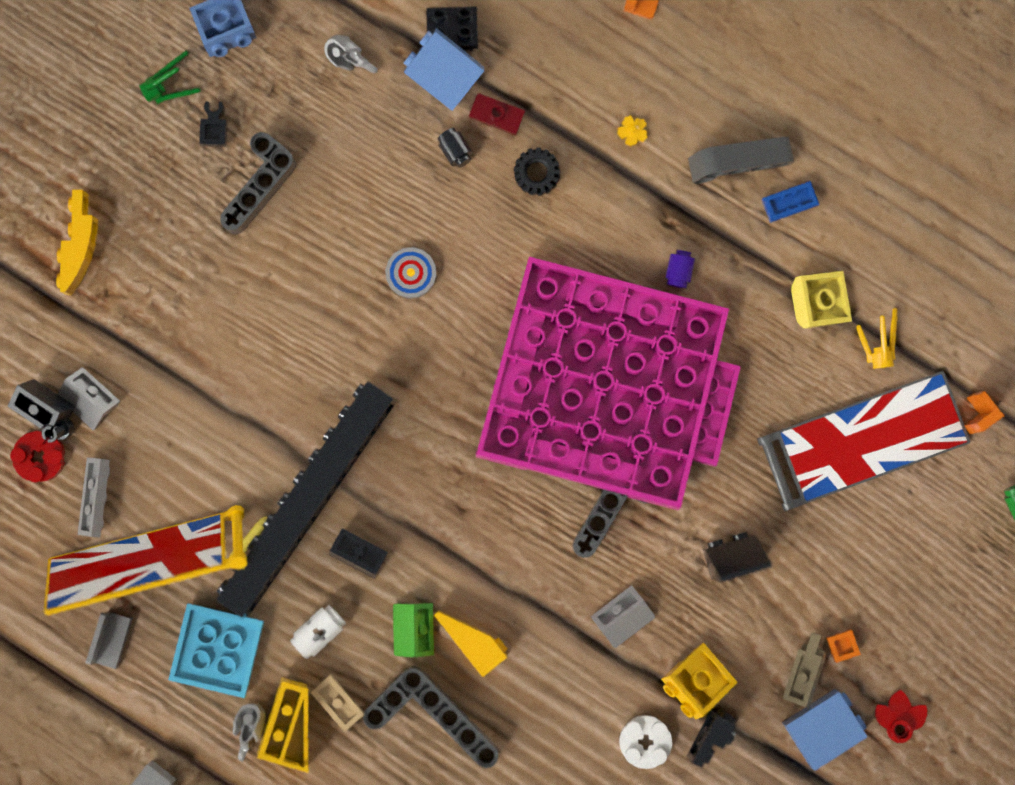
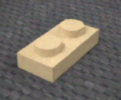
M332 674L310 692L344 732L365 713Z

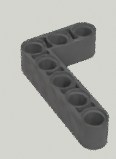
M412 666L407 668L364 713L363 719L366 726L374 730L380 729L413 697L479 766L491 768L498 761L497 746L420 667ZM411 672L417 673L421 679L420 684L416 686L408 684L407 674ZM389 692H399L402 696V701L399 704H392L388 700ZM427 692H436L439 696V701L436 704H428L424 697ZM375 709L381 711L383 720L378 723L373 722L369 717L370 711ZM445 711H454L457 714V720L454 723H447L443 719ZM471 729L474 731L476 738L471 742H466L461 737L462 731ZM484 748H489L494 752V757L491 760L485 761L481 759L479 752Z

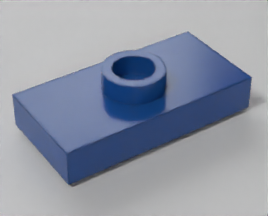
M811 181L761 199L770 223L820 205Z

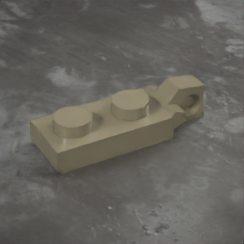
M812 633L808 645L803 644L802 649H798L783 699L810 708L826 659V651H823L826 637Z

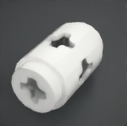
M330 605L326 608L321 607L293 633L294 637L290 642L306 659L311 655L314 657L343 630L342 627L346 622ZM317 628L324 633L320 636L317 633L314 634L313 630Z

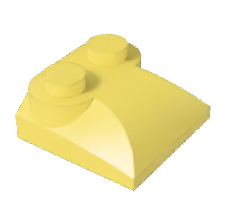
M843 271L804 275L795 278L791 292L796 320L801 327L809 329L852 321Z

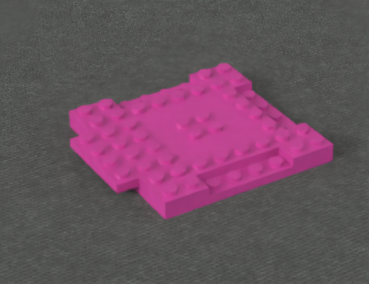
M529 257L476 457L522 470L536 471L627 495L629 498L679 510L682 505L692 461L716 467L741 368V366L717 360L729 309Z

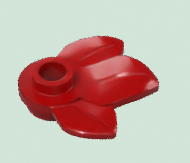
M902 690L896 691L890 697L888 706L879 704L875 708V718L878 724L886 728L888 737L896 743L907 742L912 737L913 731L924 725L927 717V706L923 704L911 706L908 697ZM898 725L903 726L901 734H896L895 728Z

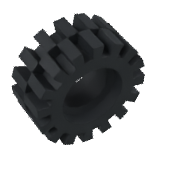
M538 147L534 150L530 148L526 153H521L519 159L517 158L514 176L516 183L522 191L532 196H542L544 193H550V190L557 186L556 184L560 179V167L556 157L549 153L548 150H541ZM542 163L547 168V175L543 180L536 182L528 177L527 170L531 164Z

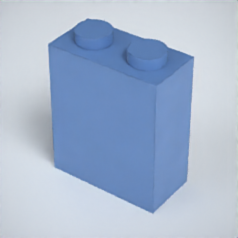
M436 28L433 33L427 31L419 42L422 45L417 53L412 51L403 62L406 65L404 73L453 111L484 72V66Z
M835 689L813 702L810 708L805 707L782 722L806 762L814 771L868 737L864 732L867 728L864 721L859 715L854 716L850 710V707L853 705L844 692L840 694Z

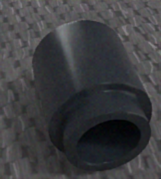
M455 128L446 130L438 137L439 147L451 166H458L460 168L471 161L473 151L462 134L457 132Z

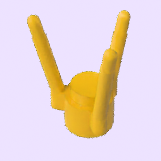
M896 308L892 310L889 346H887L885 316H880L881 347L873 348L874 353L871 352L862 327L860 325L856 326L866 353L867 363H873V369L894 366L893 360H896L895 341L898 312Z

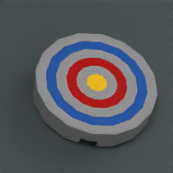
M415 247L403 248L395 252L388 260L385 269L386 280L391 290L407 299L419 298L427 294L437 277L436 266L431 256L424 250Z

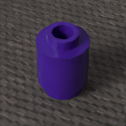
M676 250V254H670L665 277L668 279L666 285L687 289V284L691 283L695 258L691 257V252Z

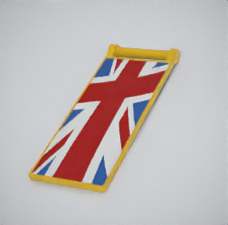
M234 505L223 513L49 558L44 601L45 614L59 613L227 568H244L247 565V558L243 550L242 520L244 519V508ZM225 521H232L233 554L226 559Z

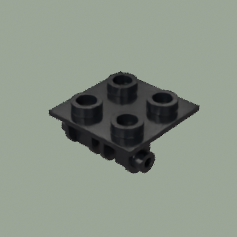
M477 6L426 8L427 31L433 33L437 28L464 51L473 52V49H478Z

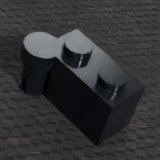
M35 379L17 385L7 407L40 429L43 428L42 437L44 440L48 439L47 442L52 443L57 439L63 440L70 437L74 433V425L70 420L75 408L73 404Z

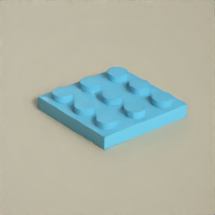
M187 603L168 680L246 698L264 620L247 616L241 618L234 613Z

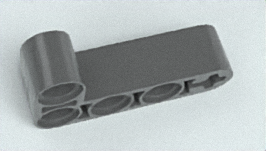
M265 132L256 133L250 140L252 151L264 163L225 208L220 217L223 227L232 234H240L245 231L296 168L295 159L289 150ZM268 141L269 147L266 151L257 150L260 142ZM287 157L289 158V163L285 167H278V159ZM270 176L273 178L270 186L262 187L260 185L264 177ZM248 196H255L256 203L251 207H246L244 205L245 199ZM239 207L247 213L245 216L238 210ZM233 217L239 222L237 225L231 224L229 219Z
M779 137L705 148L689 157L688 162L693 184H701L724 175L791 165L794 163V157L789 137Z
M602 490L573 540L572 549L576 555L588 558L596 552L625 502L627 495ZM610 493L617 498V504L612 509L607 508L603 503L604 497ZM636 500V501H638V502H640V503H648V502ZM595 516H600L604 520V527L599 531H594L590 526L591 519ZM585 529L591 534L598 535L596 541L591 537L588 545L591 547L589 551L579 552L581 547L577 545L578 542H584L588 535L583 534Z

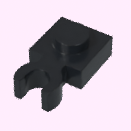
M206 101L204 104V110L208 115V119H200L199 144L201 146L227 147V120L220 119L225 112V106L222 102H219V108L214 112L210 111L211 104L209 101Z

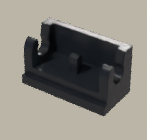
M343 528L329 551L331 557L373 579H376L388 554L387 551Z

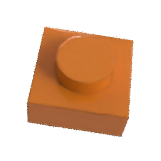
M851 629L826 637L835 663L861 655Z

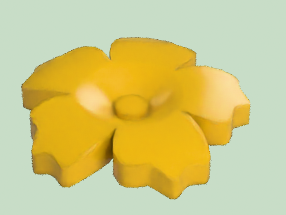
M631 115L625 116L622 122L623 127L617 128V135L621 139L626 138L625 145L632 147L637 145L638 141L644 142L647 139V131L643 130L647 123L644 119L636 118L634 122Z

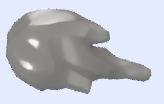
M334 35L325 43V55L335 67L351 71L353 66L350 63L372 73L378 72V68L360 54L361 48L351 41L348 36Z
M251 703L242 706L233 721V734L237 736L241 731L238 760L241 762L245 759L252 739L255 738L256 743L260 740L266 724L265 710L259 704Z

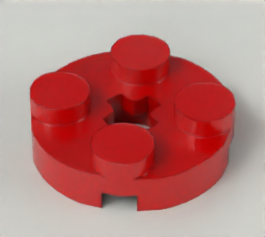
M42 431L29 432L23 435L16 442L10 454L13 467L18 475L25 480L36 483L50 481L57 477L65 464V448L59 439L49 443L47 442L48 439H43ZM35 451L44 452L42 456L44 461L42 463L33 461Z

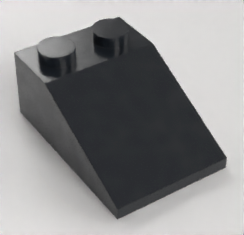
M747 531L733 535V540L723 543L722 539L707 543L709 548L702 549L710 577L718 582H725L773 567L756 535L748 536Z

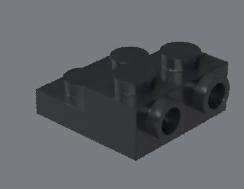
M721 709L717 713L710 710L686 755L691 763L702 768L704 763L709 764L715 752L712 749L714 745L723 750L726 744L730 746L737 733L734 730L737 719Z

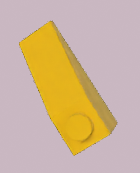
M442 611L434 614L482 677L507 658L505 651L508 648L499 637L494 639L492 635Z

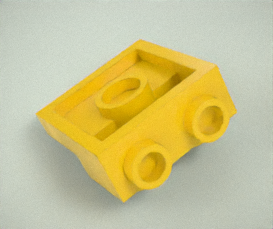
M704 643L699 644L683 661L678 662L661 679L665 683L663 686L665 692L673 698L676 696L682 703L680 706L682 712L687 717H694L695 719L704 717L738 683Z

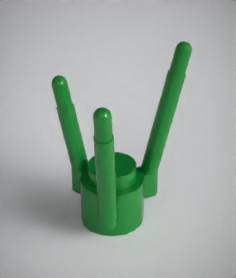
M187 50L153 76L145 79V82L139 84L142 94L149 103L155 100L157 104H160L166 100L201 92L200 88H194L166 95L162 94L166 91L162 82L179 71L178 67H173L189 54Z

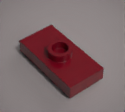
M477 93L469 118L516 136L525 110Z

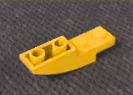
M72 190V197L68 199L69 212H72V222L68 223V236L71 238V241H61V248L57 249L60 273L57 274L56 283L57 288L65 295H72L80 285L92 260L97 240L99 219L89 215V194L84 190Z

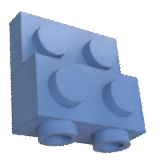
M207 0L189 8L209 57H223L228 53L229 49L236 46L247 47L253 39L257 38L241 0Z

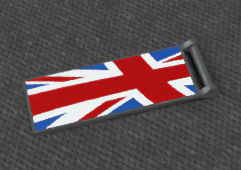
M943 371L757 438L759 446L762 445L783 500L781 505L784 511L794 509L971 442ZM779 440L800 496L797 499L793 500L772 441Z

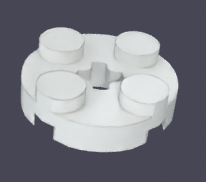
M639 715L631 719L623 727L619 737L621 752L629 763L641 769H651L665 763L671 752L672 737L666 725L658 718L651 715ZM644 735H648L649 739L653 740V744L649 745L648 749H643V745L638 744V741L643 739Z

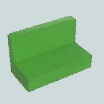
M433 603L393 604L395 656L423 657L434 655Z

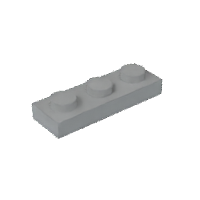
M87 458L77 535L101 536V530L104 525V504L107 500V479L110 475V460Z

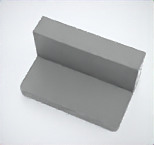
M83 367L67 377L58 392L59 396L75 406L73 412L92 430H95L103 417L115 409L120 402Z
M631 585L593 614L591 618L611 645L616 648L652 621L655 615Z
M111 611L101 612L86 664L92 665L97 663L117 669L133 618Z

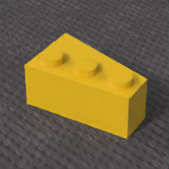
M284 677L281 678L257 751L259 759L308 773L307 684Z

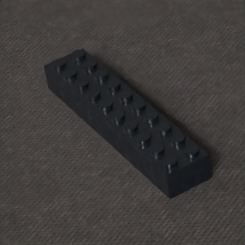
M367 381L365 385L361 383L352 395L355 400L350 407L345 405L337 417L340 419L335 428L330 427L322 439L325 443L321 449L318 450L316 448L307 460L310 465L306 471L300 470L292 482L295 484L292 491L289 493L285 492L277 504L280 506L276 514L271 513L262 525L265 528L263 533L259 536L256 535L247 547L250 550L246 556L247 565L242 569L232 568L235 572L232 578L225 579L218 588L217 593L220 595L216 601L241 618L251 615L397 403L392 397Z

